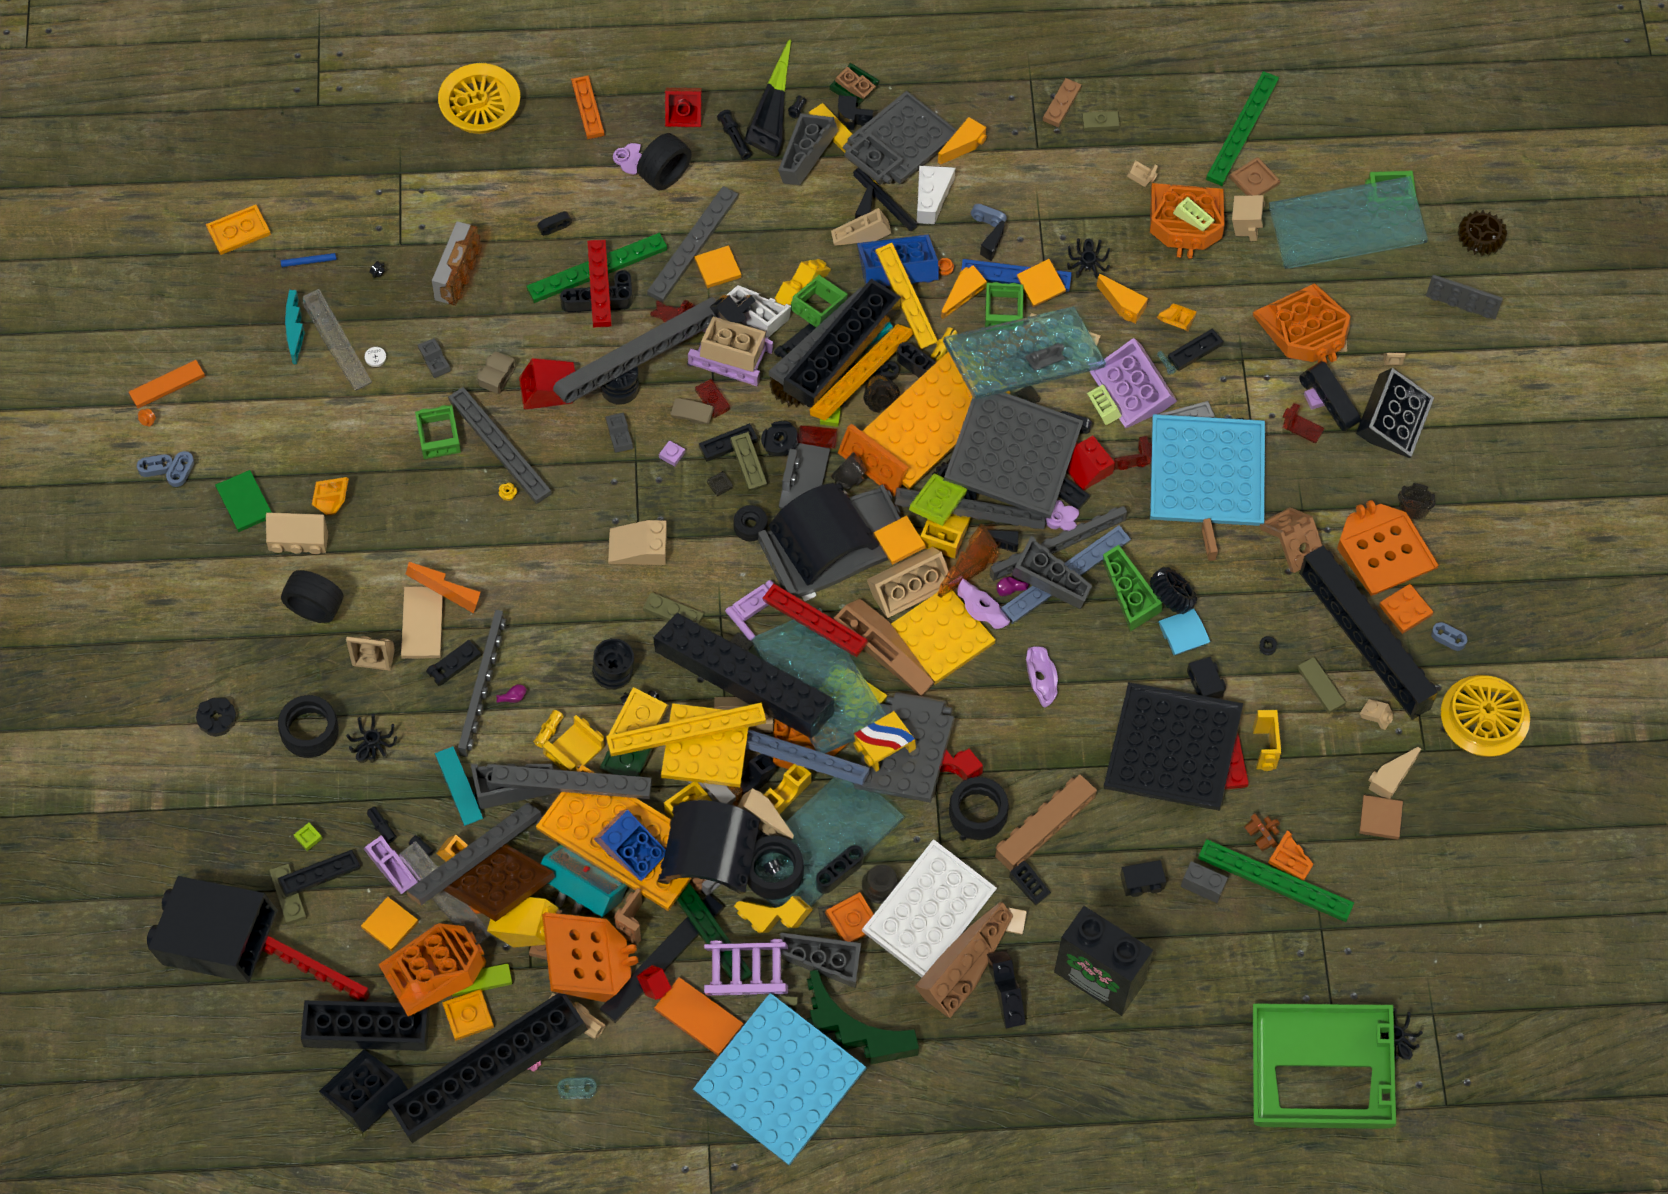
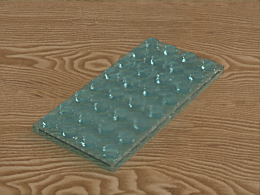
M1411 176L1269 202V209L1284 269L1427 243L1428 240Z
M1074 306L946 336L943 340L974 399L1101 369L1106 365L1105 360ZM1055 343L1063 344L1064 350L1062 355L1065 359L1034 371L1025 358L1026 355L1053 346Z
M791 620L751 638L752 644L761 659L834 698V714L812 739L809 738L819 753L825 754L854 741V733L886 716V713L849 653L799 622Z
M834 777L785 822L794 835L791 841L797 845L804 860V875L800 886L793 894L786 898L766 900L773 907L777 908L784 905L792 896H799L811 907L824 895L816 889V875L821 869L852 845L860 846L865 856L904 820V816L879 793L855 789L854 783ZM779 853L765 854L754 865L755 873L759 878L773 883L787 879L793 873L794 868L792 861ZM852 855L850 858L856 860L859 856ZM778 858L780 863H783L780 866L781 870L772 875L769 872H764L766 870L763 865ZM837 867L835 868V870L838 872L844 871V868ZM826 879L820 881L822 884L829 883Z

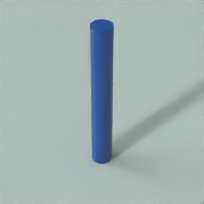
M330 253L281 260V267L336 260V254Z

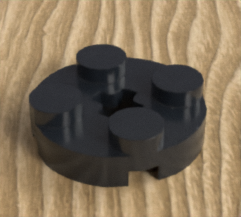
M776 421L771 424L772 426L768 430L765 429L763 431L761 442L768 455H788L789 450H795L798 445L799 434L796 428L788 421ZM780 436H783V438H784L783 440H781V441H777V440H776V439H779Z
M212 698L199 704V709L196 713L197 724L208 735L215 737L225 735L235 725L236 712L228 699ZM217 713L218 715H222L218 717L217 721H215L214 718H211L214 714Z

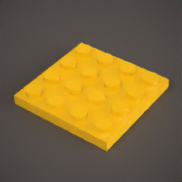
M948 585L891 623L934 681V685L994 645L996 641L981 622L975 620L967 612L965 604Z
M672 703L669 722L724 710ZM749 727L666 745L661 778L740 787Z

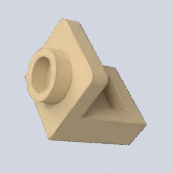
M1135 160L1127 177L1146 187L1149 182H1153L1157 177L1158 173H1156L1158 166L1154 164L1150 169Z
M1371 699L1367 701L1359 713L1363 719L1378 722L1383 730H1386L1394 717L1389 704Z

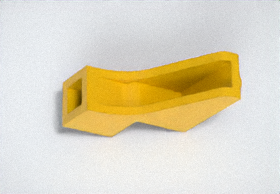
M821 259L801 262L792 280L785 281L781 285L774 298L775 302L784 306L786 304L791 306L792 298L796 293L818 275L823 278L826 277L831 269Z
M792 896L784 905L777 908L749 901H738L734 905L738 910L737 914L745 920L748 919L752 923L751 927L758 933H769L779 920L788 928H798L813 910L799 896Z

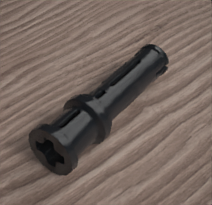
M731 110L721 111L717 115V120L722 123L724 133L730 136L742 160L750 158L752 154L738 131V123L733 120Z

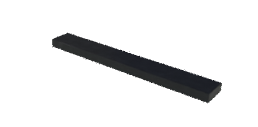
M709 894L702 901L714 919L724 909V906ZM687 917L631 975V978L620 991L602 1005L600 1011L614 1023L644 994L636 976L651 965L662 968L665 971L699 936V933Z

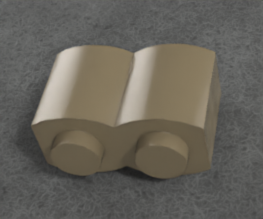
M497 351L489 355L486 360V366L483 370L480 369L477 375L479 386L500 394L515 370V359Z

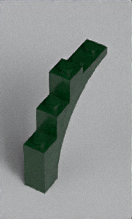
M818 970L810 971L809 978L806 981L808 990L813 992L811 1005L814 1010H810V1017L807 1018V1022L823 1034L835 1032L836 1042L841 1044V1048L844 1050L864 1046L865 1059L869 1058L870 1065L918 1056L919 1046L915 1029L904 1031L882 1030L853 1019L830 998L822 984Z

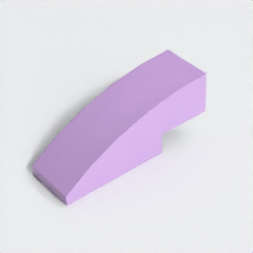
M379 836L364 848L371 860L400 894H403L418 883L382 836Z

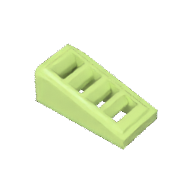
M1186 197L1173 212L1174 215L1201 231L1207 229L1215 221L1189 197Z
M1103 384L1087 393L1105 425L1121 417V413Z

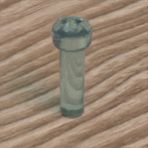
M1159 351L1157 355L1167 368V373L1169 375L1175 373L1176 368L1170 364L1163 352Z

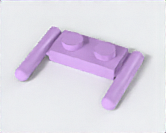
M772 580L767 581L765 585H761L725 610L750 641L755 639V635L744 621L769 605L762 598L773 585Z

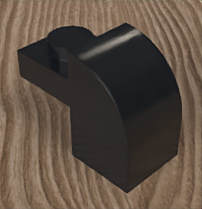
M839 95L838 120L847 129L854 130V125L864 126L873 118V110L856 108L857 97Z
M722 295L710 306V309L717 318L737 323L747 319L743 313L748 312L756 300L752 295H744L735 303L730 295Z
M765 754L756 756L749 761L746 770L742 772L740 787L734 788L741 796L752 788L758 791L770 780L776 765Z

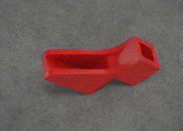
M969 748L958 752L954 758L946 750L940 772H951L963 780H967L968 778L980 776L983 773V765Z

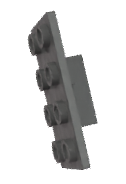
M1432 275L1426 297L1434 301H1441L1452 307L1456 306L1465 309L1467 312H1473L1491 319H1496L1503 300L1502 297L1436 275Z
M798 443L795 450H789L782 480L780 509H783L801 494L823 484L830 453L829 448Z

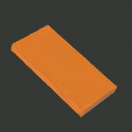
M853 424L847 427L838 454L878 485L883 484L885 489L895 496L896 488H901L909 467Z
M679 977L671 986L672 989L657 1003L654 1010L719 1057L744 1026V1023Z

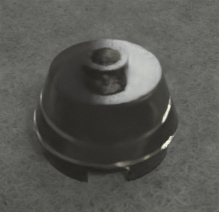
M878 375L872 377L866 383L863 399L871 411L880 413V410H886L899 398L900 390L889 377Z
M852 452L830 477L836 481L835 484L840 483L842 487L850 489L854 484L858 486L863 481L864 477L862 475L868 469L861 456L858 457Z
M1413 483L1410 487L1404 485L1398 494L1400 510L1406 512L1410 519L1420 520L1425 518L1435 506V494H1431L1425 485Z
M876 865L864 874L862 890L869 900L874 903L883 904L901 879L898 873L891 867Z

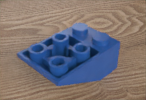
M629 810L620 811L594 838L607 854L640 881L665 856V848Z

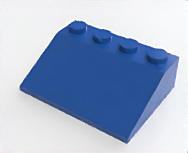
M929 234L857 243L865 285L870 279H873L883 286L891 287L875 252L876 249L893 243L911 284L939 280L938 259Z

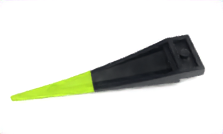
M791 40L787 41L749 122L744 142L773 157L778 155L782 143L784 95Z

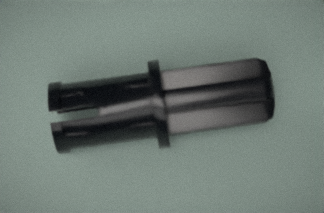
M374 806L367 810V815L374 824L375 831H378L388 844L393 842L397 836L388 825L389 821L383 818L377 807Z

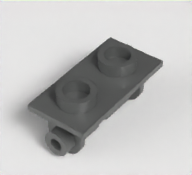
M1055 343L1053 346L1034 351L1026 355L1025 358L1035 371L1064 360L1065 358L1062 355L1064 346L1062 343Z

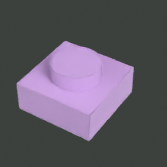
M1314 388L1304 392L1311 410L1325 406Z
M668 441L660 452L659 458L676 466L685 454V449Z

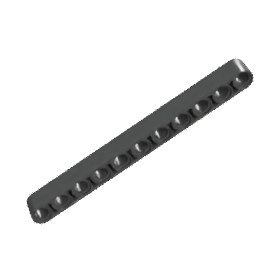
M711 297L569 374L555 383L553 391L565 403H571L708 328L713 316L717 317L710 309V306L717 300Z

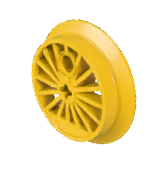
M474 63L460 67L446 77L439 89L438 103L443 116L454 126L469 133L485 134L501 128L514 116L520 104V90L514 77L501 67L486 63ZM476 82H481L480 90H478ZM486 82L491 83L485 91ZM472 83L474 91H472L467 85ZM480 113L482 115L484 124H478ZM486 115H487L493 122L488 123L487 118H486ZM475 116L474 124H470L471 120Z
M1475 675L1461 679L1450 687L1441 704V721L1447 735L1460 748L1475 755L1493 757L1511 752L1522 743L1529 730L1530 713L1525 699L1515 687L1497 677ZM1465 690L1470 697L1464 695L1461 692ZM1491 692H1496L1492 700L1490 701ZM1500 693L1506 694L1496 701ZM1511 697L1514 700V702L1502 704ZM1456 698L1463 701L1466 704L1456 703ZM1516 707L1518 708V711L1508 710ZM1456 710L1469 711V712L1457 714V713H1456ZM1508 717L1518 718L1519 722H1516ZM1472 718L1464 725L1460 722V720ZM1476 723L1474 732H1470L1467 728ZM1506 725L1514 728V730L1511 732ZM1497 727L1504 733L1505 736L1500 737ZM1482 728H1487L1489 732L1484 731Z

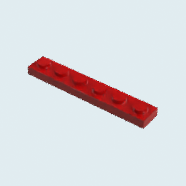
M606 239L589 240L587 244L593 328L612 327Z
M774 583L762 598L765 603L855 657H858L868 643L866 638Z
M267 937L262 949L267 954L273 955L274 953L284 963H293L303 973H312L320 982L324 983L327 981L331 983L334 989L340 992L342 990L348 992L349 996L357 1001L361 999L366 1002L369 998L370 993L367 987L272 937Z

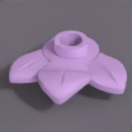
M631 143L625 148H618L613 154V161L620 165L625 173L637 174V164L642 155L639 153L641 145Z
M1057 500L1051 518H1046V523L1051 529L1061 528L1070 531L1077 526L1074 520L1078 517L1079 510L1073 506H1064L1061 500Z

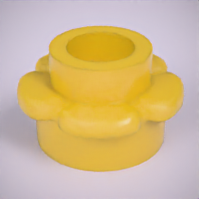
M512 483L502 484L499 487L500 491L498 493L503 500L510 501L517 494V488Z

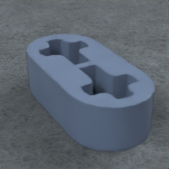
M169 455L146 457L137 462V469L143 477L162 475L167 473L173 461ZM144 465H148L147 470H144Z
M1442 622L1436 623L1433 626L1431 636L1435 641L1456 651H1460L1465 647L1467 636L1463 632ZM1440 629L1443 630V633L1441 635L1438 634V631H1440ZM1457 638L1461 639V641L1458 644L1455 643V640H1457Z

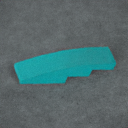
M289 289L285 317L286 336L292 363L297 364L305 332L303 324L300 323L302 315L300 307H297L299 301L297 290Z
M452 746L435 753L463 825L466 826L483 819L454 747Z

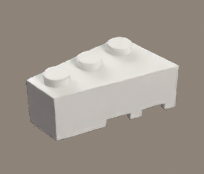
M919 166L917 223L935 224L944 200L954 182L955 168Z
M739 285L727 294L730 295L735 303L744 295L753 296L756 301L748 312L743 313L747 319L742 321V323L748 327L766 331V338L770 337L790 318V305H781L772 298L768 300L759 296V293Z

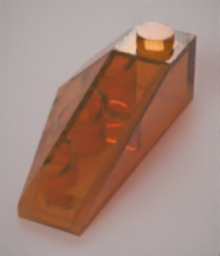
M979 525L969 539L966 551L962 550L956 565L951 567L940 584L938 592L940 598L956 589L962 579L970 580L984 571L990 563L994 564L996 561L998 545L985 525Z

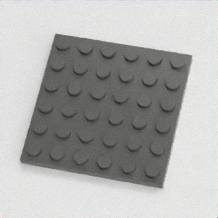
M977 383L943 481L960 485L968 490L1050 519L1083 421Z

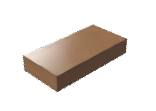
M1208 518L1203 520L1201 531L1207 558L1209 561H1214L1218 551L1211 519Z

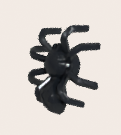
M1077 238V253L1081 257H1073L1071 247L1068 246V255L1071 260H1080L1070 266V263H1067L1068 270H1072L1081 264L1079 270L1076 271V278L1080 277L1083 268H1085V271L1088 269L1089 272L1092 268L1095 278L1098 279L1101 273L1097 274L1095 265L1104 272L1109 270L1110 265L1104 268L1096 262H1104L1110 252V248H1108L1103 259L1096 258L1100 251L1101 239L1098 240L1095 253L1093 252V240L1090 238L1086 239L1083 244L1082 253L1080 250V238Z
M374 713L371 714V728L367 732L363 729L361 717H358L359 729L364 737L352 738L349 734L346 737L351 742L364 741L356 749L349 746L350 752H357L356 759L360 763H364L367 760L373 763L376 759L377 747L383 759H386L387 755L380 744L388 748L393 747L397 744L398 737L395 736L391 744L381 739L392 736L395 724L391 725V731L388 735L380 736L382 732L378 733V729L374 730L376 722ZM370 748H372V757H370Z
M1393 1008L1394 1060L1397 1061L1399 1057L1403 1060H1410L1413 1056L1411 1049L1418 1050L1420 1045H1412L1405 1036L1419 1037L1423 1032L1421 1030L1418 1033L1404 1032L1409 1026L1411 1013L1407 1012L1404 1026L1399 1027L1397 1009ZM1388 1032L1381 1033L1386 1036L1380 1039H1389ZM1396 1045H1398L1399 1057L1396 1055Z

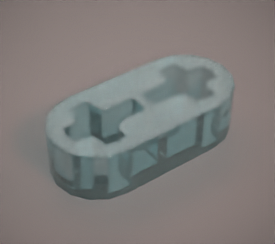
M591 1078L562 1079L557 1086L558 1094L563 1099L592 1098L597 1092L596 1082ZM586 1084H589L591 1087L589 1092H585V1089H578L585 1088ZM565 1085H569V1088H576L569 1089V1093H565L563 1090Z

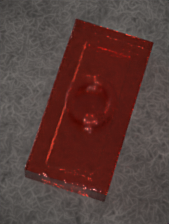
M711 379L695 387V391L703 403L714 407L712 412L714 418L730 410V405Z
M800 425L798 443L836 449L837 429Z

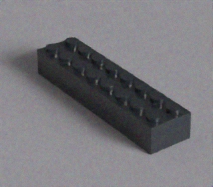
M870 279L784 378L783 391L809 408L813 407L841 379L900 310L901 297L875 280Z

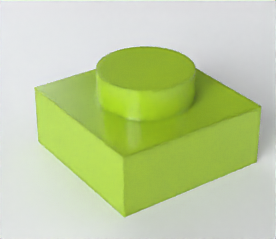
M841 407L826 421L820 419V425L838 427Z
M307 823L294 834V838L306 851L322 840V836L310 823Z

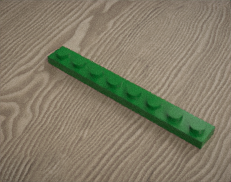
M1265 71L1262 72L1208 172L1206 180L1223 186L1272 95L1279 77Z
M660 232L607 253L608 274L667 251V245ZM589 261L527 285V291L533 302L537 303L561 293L564 289L574 288L589 282Z
M1207 839L1198 857L1199 860L1344 922L1347 921L1354 902Z

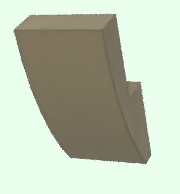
M675 398L670 415L673 418L690 420L692 423L709 425L714 407L696 401Z

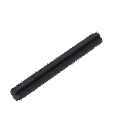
M859 168L854 170L853 176L866 189L868 185H872L873 195L909 231L917 228V223L871 177Z

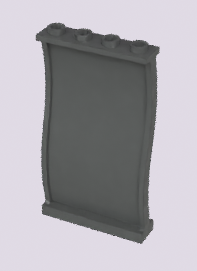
M883 484L878 489L850 497V502L872 532L901 519L898 506H894L892 495L889 490L885 489ZM766 530L758 532V542L781 588L797 598L828 588L874 565L889 560L880 545L873 550L867 547L858 549L834 561L820 574L812 585L807 586L773 532H766Z

